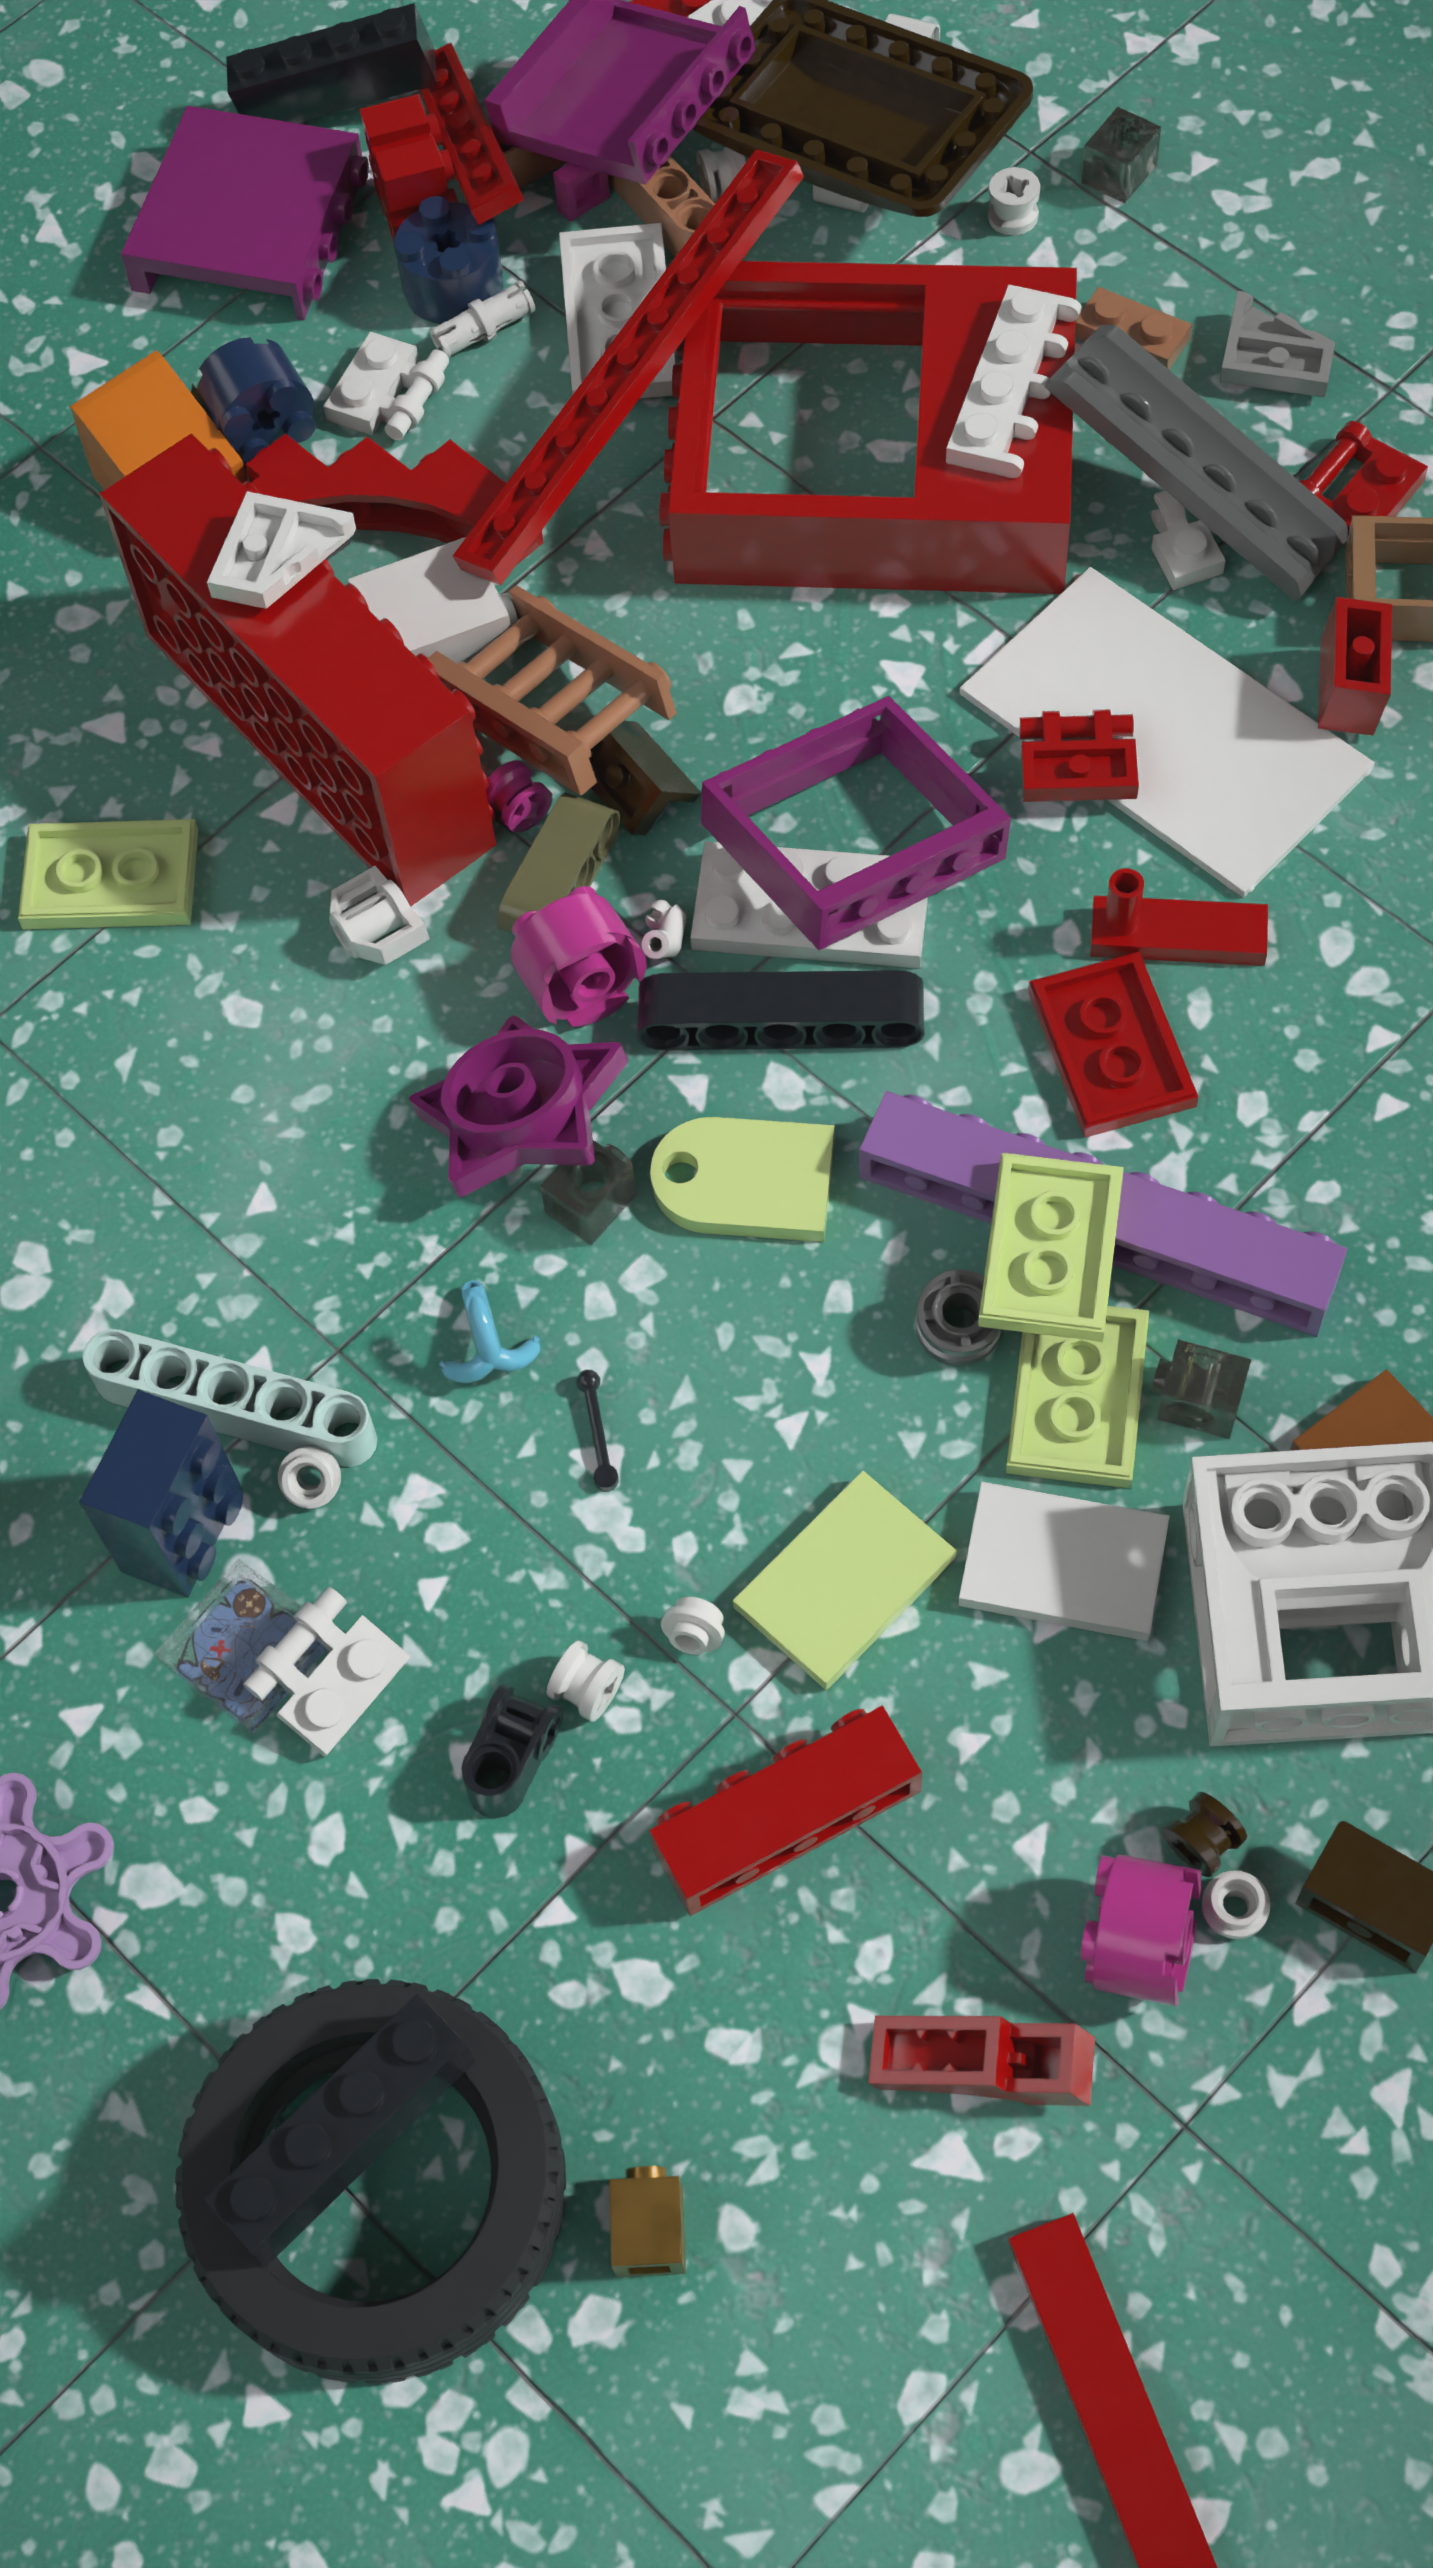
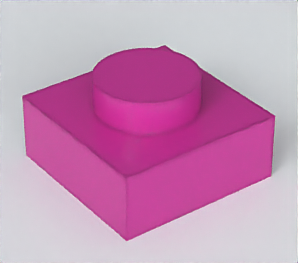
M569 162L553 173L558 211L569 222L610 198L607 173Z

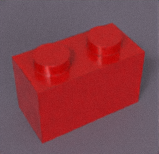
M1336 597L1320 639L1318 729L1374 736L1391 695L1392 604Z

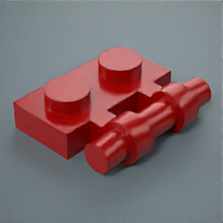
M1110 709L1093 710L1092 715L1060 716L1059 711H1042L1041 717H1020V740L1042 739V741L1022 742L1023 802L1137 799L1139 781L1136 739H1113V737H1133V714L1111 715ZM1092 738V740L1061 741V739Z

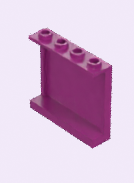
M569 0L485 98L484 103L497 141L646 185L755 51L754 37L751 33L746 7L739 6L723 26H718L623 0Z
M187 106L121 252L131 291L151 294L159 274L268 292L291 296L297 320L304 321L312 300L317 301L321 295L323 274L328 262L333 263L336 258L338 237L343 225H349L352 219L354 198L358 188H364L368 179L369 163L367 157L362 156L358 133Z

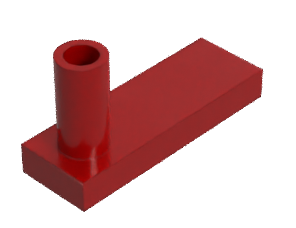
M1130 868L1119 869L1110 876L1107 896L1094 895L1090 957L1117 958L1140 951L1143 960L1265 966L1268 943V904L1143 898L1144 879L1139 872Z

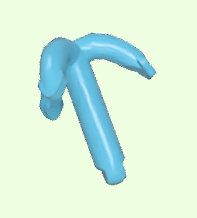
M476 1280L466 1282L461 1290L477 1355L468 1362H444L441 1360L437 1366L441 1368L444 1376L455 1382L471 1383L483 1379L493 1369L511 1372L523 1369L531 1364L540 1353L539 1342L541 1337L534 1335L532 1339L516 1349L508 1350L501 1348L483 1284Z

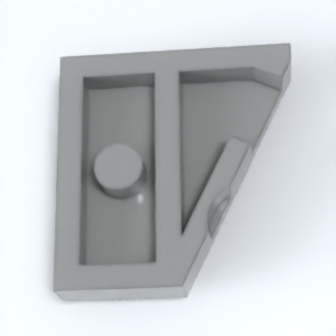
M1238 291L1221 369L1220 382L1325 397L1336 342L1316 331L1302 328L1298 321L1282 312H1279L1275 318L1252 306L1254 296L1247 292Z

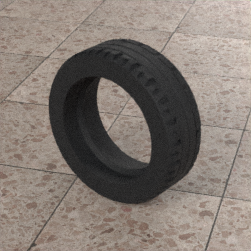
M378 1979L342 1982L336 1989H332L330 1985L318 1988L317 1991L306 1992L295 1997L291 2005L286 2006L282 2004L272 2010V2013L266 2017H261L252 2024V2031L248 2034L242 2033L233 2042L230 2049L225 2051L217 2061L219 2064L218 2069L214 2072H209L204 2080L203 2087L197 2093L192 2104L195 2112L186 2119L183 2128V2137L178 2150V2157L182 2159V2163L176 2168L175 2199L176 2207L181 2210V2216L178 2219L180 2233L183 2237V2244L187 2255L193 2260V2269L209 2297L238 2329L275 2357L304 2372H311L322 2378L346 2383L365 2381L367 2384H381L405 2381L406 2377L412 2375L419 2378L453 2365L454 2359L461 2355L466 2358L476 2352L482 2345L487 2344L496 2336L495 2331L501 2325L506 2327L514 2319L515 2315L529 2300L530 2296L528 2293L532 2287L538 2286L554 2253L552 2246L559 2237L565 2208L563 2196L566 2189V2164L559 2127L542 2085L518 2046L488 2016L481 2011L476 2012L472 2010L470 2004L451 1996L449 1993L439 1989L434 1992L428 1991L426 1985L392 1979L386 1984H381ZM419 1993L467 2043L476 2060L451 2086L461 2094L474 2110L486 2136L491 2163V2184L485 2213L476 2234L463 2254L448 2270L424 2287L409 2294L382 2301L358 2302L331 2297L314 2290L297 2279L280 2262L278 2257L267 2267L262 2264L205 2203L204 2199L267 2139L278 2118L303 2091L328 2074L337 2071L402 2007Z

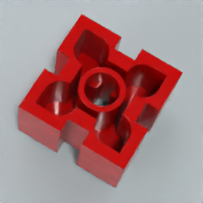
M419 94L359 109L365 141L369 150L368 157L374 187L383 214L386 216L393 243L400 225L408 216L419 210V205L424 199L432 196H441L447 199L448 202H458L454 188L448 189L447 183L455 181L448 149L439 151L437 147L442 145V137L435 113L426 115Z

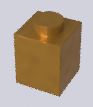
M639 2166L626 2169V2179H609L611 2266L616 2277L686 2274L684 2202L680 2177H667V2168Z

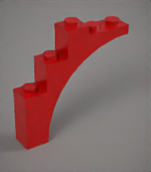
M286 433L270 446L261 449L246 464L250 482L262 495L353 513L356 530L398 531L436 539L444 543H450L467 537L506 484L505 481L450 439L433 453L425 455L412 470L368 436L351 450L343 452L332 465L327 467ZM542 531L517 564L544 543Z

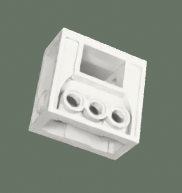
M1433 1442L1192 1457L1182 1505L1210 1747L1433 1733ZM1391 1622L1397 1673L1297 1680L1285 1679L1279 1629Z

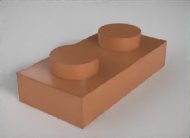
M1098 286L1076 320L1075 337L1086 341L1100 325H1116L1170 370L1190 340L1192 324Z

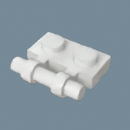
M370 332L323 406L326 421L372 436L380 423L385 421L388 422L384 429L386 434L394 440H402L408 429H414L424 415L422 406L429 395L436 394L445 381L443 372L449 364L448 356L444 352L435 349L431 351L426 361L419 362L416 346ZM403 387L408 388L405 395L398 396Z
M327 1587L313 1604L305 1602L293 1616L296 1624L275 1648L268 1645L255 1660L258 1667L243 1683L244 1687L261 1701L265 1699L277 1684L288 1691L292 1697L276 1716L324 1757L328 1755L411 1657L363 1615L346 1634L335 1626L332 1620L344 1608L347 1601L331 1587ZM317 1640L330 1653L307 1678L294 1664L311 1644Z

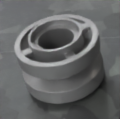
M965 1269L943 1272L929 1281L920 1294L916 1315L917 1337L924 1350L941 1363L952 1366H967L977 1363L992 1352L999 1340L1001 1329L978 1326L984 1276L977 1272ZM952 1308H964L974 1315L976 1322L967 1328H955L945 1321L943 1315Z

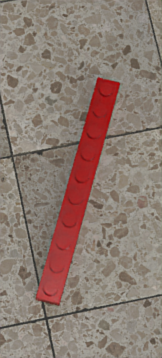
M757 149L753 152L452 555L461 570L500 586L503 584L804 176L798 161Z

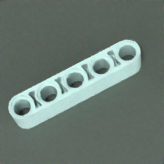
M108 1329L101 1331L91 1337L84 1347L82 1356L84 1366L98 1392L105 1400L111 1403L129 1407L137 1390H141L208 1415L215 1432L287 1452L303 1446H316L328 1451L336 1459L338 1465L343 1467H354L363 1464L371 1458L376 1450L378 1438L368 1408L359 1396L351 1392L123 1330ZM128 1361L126 1366L120 1371L105 1373L114 1362ZM185 1376L183 1382L177 1387L171 1389L161 1388L171 1377ZM233 1391L243 1392L241 1397L234 1403L228 1405L218 1404L220 1399L227 1393ZM285 1408H301L292 1419L285 1421L275 1420L277 1414ZM348 1422L359 1424L357 1429L350 1435L344 1437L332 1435L341 1424Z

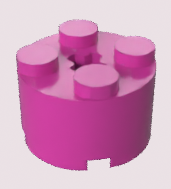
M589 886L576 888L568 896L548 904L539 911L524 913L515 921L512 927V933L516 937L511 948L512 966L546 1019L554 1024H557L556 1019L567 1020L571 1027H580L604 1019L621 1008L629 999L625 990L633 979L636 978L639 983L645 975L647 964L643 951L608 900L597 895L595 890Z
M1118 1854L1116 1858L1102 1855L1095 1881V1896L1101 1897L1099 1921L1087 1920L1081 1946V1961L1087 1962L1085 1982L1093 1984L1095 1990L1177 2007L1179 2004L1178 1992H1183L1188 1974L1197 1920L1193 1919V1911L1188 1909L1191 1898L1200 1900L1201 1871Z

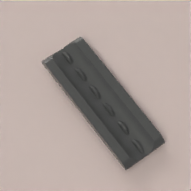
M1100 325L1045 384L1044 387L1066 407L1071 409L1108 443L1126 456L1149 478L1154 480L1191 514L1196 516L1295 602L1299 600L1347 541L1349 534L1347 524L1337 513L1120 327L1116 325Z

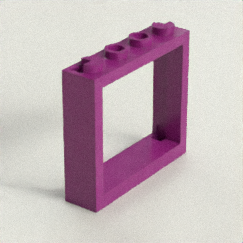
M890 696L884 697L861 709L858 708L852 713L820 728H814L805 735L774 749L766 750L759 756L727 771L719 772L718 775L702 782L701 824L818 951L1006 859L1011 817ZM882 753L953 826L817 891L754 824L748 815Z

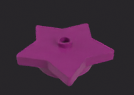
M513 1015L506 1020L495 1036L485 1039L464 1053L449 1070L444 1080L414 1093L409 1097V1101L418 1118L449 1138L448 1178L457 1197L461 1198L524 1164L584 1166L593 1164L595 1156L590 1110L627 1065L628 1059L620 1042L567 1044L559 1036L548 1031L533 1029L519 1017Z

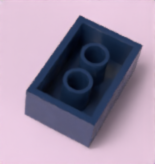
M137 1390L79 1503L122 1573L188 1598L196 1581H203L211 1571L216 1557V1547L214 1545L224 1525L230 1526L236 1520L242 1507L243 1492L208 1415Z

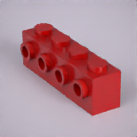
M883 1705L869 1713H866L864 1709L851 1711L834 1722L830 1728L832 1732L811 1744L806 1739L793 1742L781 1749L773 1757L774 1763L753 1775L748 1770L735 1773L723 1780L715 1788L716 1794L695 1806L690 1801L682 1802L666 1810L658 1817V1825L649 1830L652 1846L690 1917L921 1792L922 1771Z

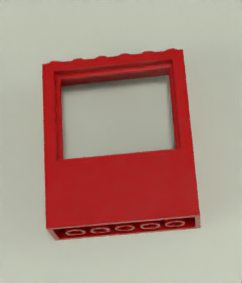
M741 261L676 349L677 357H683V360H680V365H673L672 397L679 398V401L676 402V407L669 406L668 439L675 440V443H672V449H665L664 482L671 483V485H668L667 492H661L659 504L660 526H669V528H664L663 561H673L674 583L1061 594L1064 592L1071 513L1073 411L1066 407L1052 393L1046 399L1028 396L1022 415L1033 418L1038 423V429L1032 440L1017 438L1012 440L1008 453L1017 455L1024 461L1022 473L1017 478H1009L946 463V448L1008 285L1076 300L1077 268ZM1057 319L1052 333L1059 334L1067 339V350L1061 358L1043 356L1037 374L1051 378L1075 353L1076 321L1067 322ZM720 341L922 346L914 497L706 492Z

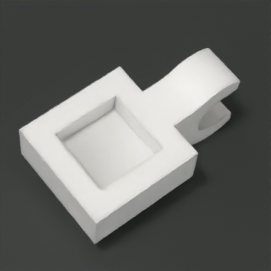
M1162 491L1154 494V500L1159 509L1152 511L1151 517L1160 533L1153 535L1151 549L1172 589L1176 590L1223 574L1226 560L1209 528L1200 520L1188 524L1184 506L1168 492Z

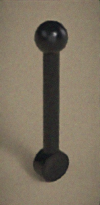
M586 1369L580 1372L576 1384L585 1394L598 1468L594 1472V1483L599 1490L609 1492L617 1487L619 1476L617 1470L610 1465L596 1391L600 1386L601 1379L595 1371Z

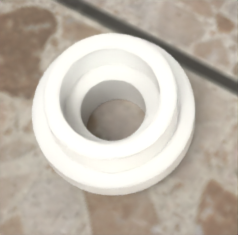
M303 1446L291 1451L282 1461L278 1471V1484L284 1497L292 1504L306 1509L318 1508L327 1504L335 1496L341 1483V1471L336 1459L328 1451L316 1446ZM305 1466L315 1467L321 1474V1483L315 1486L305 1484L300 1478V1469Z
M682 1597L678 1599L673 1607L665 1611L661 1621L662 1631L669 1638L670 1643L676 1649L687 1654L698 1655L703 1652L714 1651L721 1646L725 1635L721 1611L712 1603L697 1597Z
M1227 1871L1214 1877L1207 1885L1202 1898V1911L1207 1923L1215 1932L1231 1939H1244L1253 1936L1265 1925L1270 1913V1898L1264 1885L1253 1875L1242 1871ZM1228 1897H1239L1246 1903L1248 1912L1243 1916H1232L1224 1909L1223 1901Z

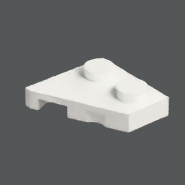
M247 491L207 581L211 597L267 609L354 535L356 525L353 513Z

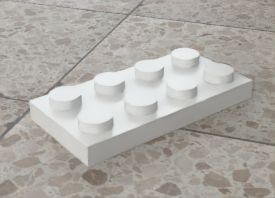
M661 223L559 232L572 395L665 272ZM674 353L640 399L672 396L673 365H675Z
M705 841L690 937L691 949L920 969L928 897L818 951L719 842ZM777 847L817 891L889 857L886 855Z

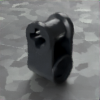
M505 1683L497 1688L485 1710L481 1726L467 1754L464 1756L461 1767L467 1796L474 1810L483 1816L491 1818L505 1817L517 1810L523 1802L524 1796L541 1762L546 1758L554 1745L563 1720L564 1709L562 1707L552 1704L545 1708L514 1695V1688ZM492 1770H502L510 1775L506 1783L499 1788L487 1789L478 1785L482 1775Z

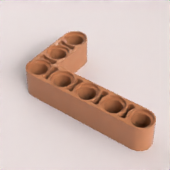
M498 142L519 188L567 163ZM669 155L667 161L660 166L646 185L608 174L609 185L645 224L661 223L663 244L675 257L715 205L671 155Z

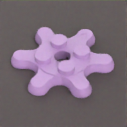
M19 1773L4 1774L0 1777V1881L11 1880L18 1885L16 1887L15 1899L8 1906V1911L4 1913L0 1911V2010L6 2004L9 1996V1980L12 1971L20 1961L29 1955L45 1954L53 1958L61 1967L68 1970H82L90 1966L97 1959L101 1951L102 1940L100 1934L91 1923L81 1920L74 1915L70 1908L69 1895L71 1889L80 1878L105 1866L112 1857L114 1850L113 1837L105 1827L98 1823L79 1825L71 1832L62 1836L49 1837L40 1833L35 1828L33 1822V1808L37 1799L36 1788L29 1778Z

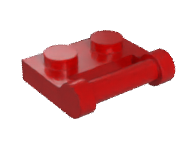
M1349 421L1338 432L1336 436L1337 443L1306 480H1299L1300 483L1346 522L1349 533L1352 516L1396 517L1425 481L1428 466L1373 438L1370 431L1362 423ZM1352 457L1364 463L1333 501L1322 495Z

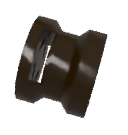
M1198 1792L1189 1801L1190 1811L1181 1820H1171L1163 1828L1162 1835L1169 1847L1190 1868L1200 1870L1201 1875L1205 1877H1212L1221 1866V1856L1228 1849H1238L1247 1840L1248 1835L1240 1821L1226 1806L1213 1796L1205 1792Z

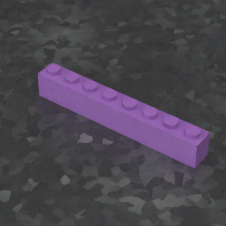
M885 1091L859 1149V1172L861 1179L991 1224L1001 1153L1102 1164V1162L1086 1153L1075 1152L1071 1154L1047 1146L1041 1139L1031 1134H1012L991 1127L986 1121L975 1115H956L933 1107L930 1102L919 1096H900L889 1091ZM1123 1172L1112 1266L1295 1330L1318 1336L1340 1277L1348 1248L1335 1244L1331 1238L1324 1234L1313 1231L1302 1233L1279 1225L1271 1217L1263 1213L1254 1211L1244 1213L1220 1205L1215 1199L1204 1193L1194 1191L1185 1193L1161 1185L1158 1180L1148 1174Z

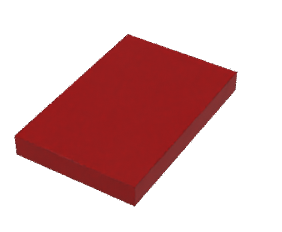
M1140 951L1029 981L1028 994L1084 1138L1197 1107L1199 1096Z

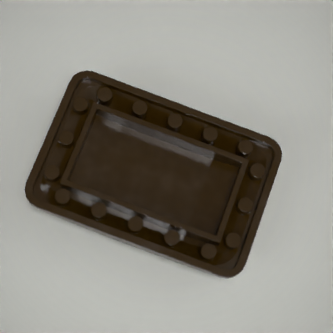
M772 0L750 25L751 33L754 37L755 51L727 84L721 95L713 101L700 117L693 130L748 158L757 149L798 161L804 176L802 181L825 190L890 211L915 217H929L939 213L949 204L1029 107L1034 98L1033 82L1028 75L1021 71L828 0Z

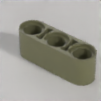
M566 792L560 795L501 900L497 916L499 929L512 933L515 921L524 913L539 911L548 904L568 896L576 888L582 886L590 887L615 842L620 824L619 811Z

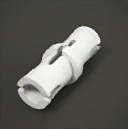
M517 281L514 285L484 301L476 299L468 303V310L436 327H432L429 332L436 349H442V352L450 358L460 350L481 339L490 341L496 338L498 330L527 314L535 312L536 308L528 289L522 291L525 289L524 283Z

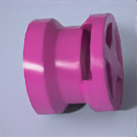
M513 760L507 762L488 777L489 787L486 789L488 803L493 811L501 812L502 822L512 832L521 833L529 830L538 824L549 811L553 801L552 792L543 783L533 781L532 771L522 761Z

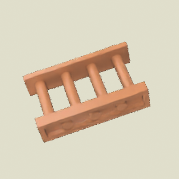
M516 585L508 591L517 614L518 621L467 663L461 661L455 663L438 651L433 653L428 659L435 667L440 681L451 692L455 689L461 691L470 701L476 713V719L473 721L475 729L582 796L597 783L589 760L592 755L591 749L642 705L667 720H670L677 714L670 693L672 684L666 672L654 662L646 663L557 610L547 598L543 596L536 597ZM531 638L548 647L503 686L499 684L492 686L483 680V678ZM567 660L585 669L539 709L536 707L529 709L519 703L523 697ZM605 682L622 692L576 732L573 730L566 732L555 725Z

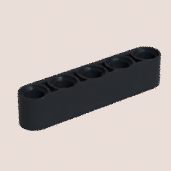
M909 971L659 973L643 978L638 986L637 1039L645 1047L654 1050L901 1048L917 1044L925 1035L924 983L921 977Z

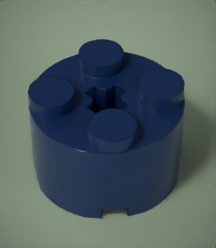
M432 196L424 199L419 205V210L408 216L398 228L394 239V248L401 286L409 307L419 317L433 323L442 324L468 310V303L476 299L484 301L503 291V271L494 218L478 225L468 204L448 202L444 197Z
M251 337L233 340L212 352L199 368L203 376L197 388L193 383L191 388V394L214 422L217 430H220L240 456L246 469V464L261 449L270 446L285 433L297 443L309 439L316 428V423L313 419L314 400L312 394L282 347L269 339H266L268 344H255Z

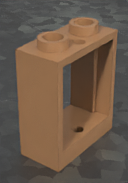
M1352 516L1345 549L1346 598L1392 604L1393 641L1433 642V600L1376 598V563L1433 564V518Z

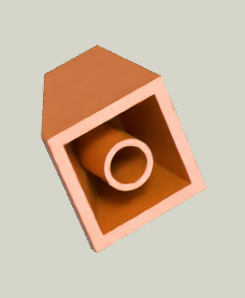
M157 350L70 406L93 478L104 489L110 487L191 433L208 450L212 448L219 450L230 465L233 475L241 483L248 481L240 456L220 430H217L214 422Z

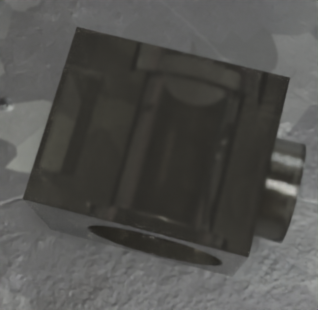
M1117 107L1085 144L1082 184L1125 204L1157 166L1161 126Z
M594 1140L595 1161L593 1164L587 1166L558 1165L540 1185L545 1213L589 1245H592L637 1196L633 1165L630 1159L617 1147L611 1144H606L603 1147ZM589 1182L605 1184L602 1188L595 1191L580 1189Z
M1178 1339L1172 1361L1160 1358L1150 1394L1161 1397L1157 1419L1230 1439L1252 1359Z

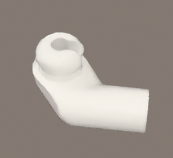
M657 900L651 905V908L654 909L652 914L646 915L645 918L647 926L653 930L646 933L641 943L642 950L646 956L652 959L673 958L681 949L686 915L679 905L671 906L665 900Z

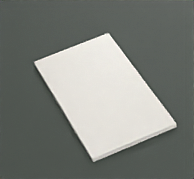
M1092 567L1083 572L1078 579L960 687L961 696L1018 737L1019 718L1041 717L1042 711H1059L1060 716L1092 715V711L1098 709H1110L1111 715L1133 714V737H1113V739H1136L1139 781L1137 799L1107 801L1242 898L1252 892L1255 886L1365 777L1370 775L1375 764L1374 761L1330 731L1318 729V723ZM1092 738L1061 739V741L1092 740ZM1033 739V740H1024V741H1025V742H1035V741H1042V739Z

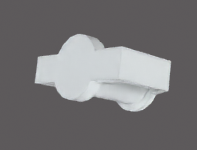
M376 866L331 891L330 924L343 948L355 959L363 958L387 965L430 940L425 924L412 910L401 890L392 880H387ZM375 892L377 893V894L373 895L372 897L366 899L365 901L361 902L360 904H358V905L354 906L353 908L347 910L346 912L342 913V911H344V910H346L347 908L353 906L354 904L360 902L361 900L365 899L366 897L372 895V894L375 893ZM401 927L400 930H398V931H396L395 933L389 935L388 937L382 939L381 941L377 942L376 944L373 943V942L377 941L378 939L382 938L383 936H385V935L389 934L390 932L396 930L397 928Z

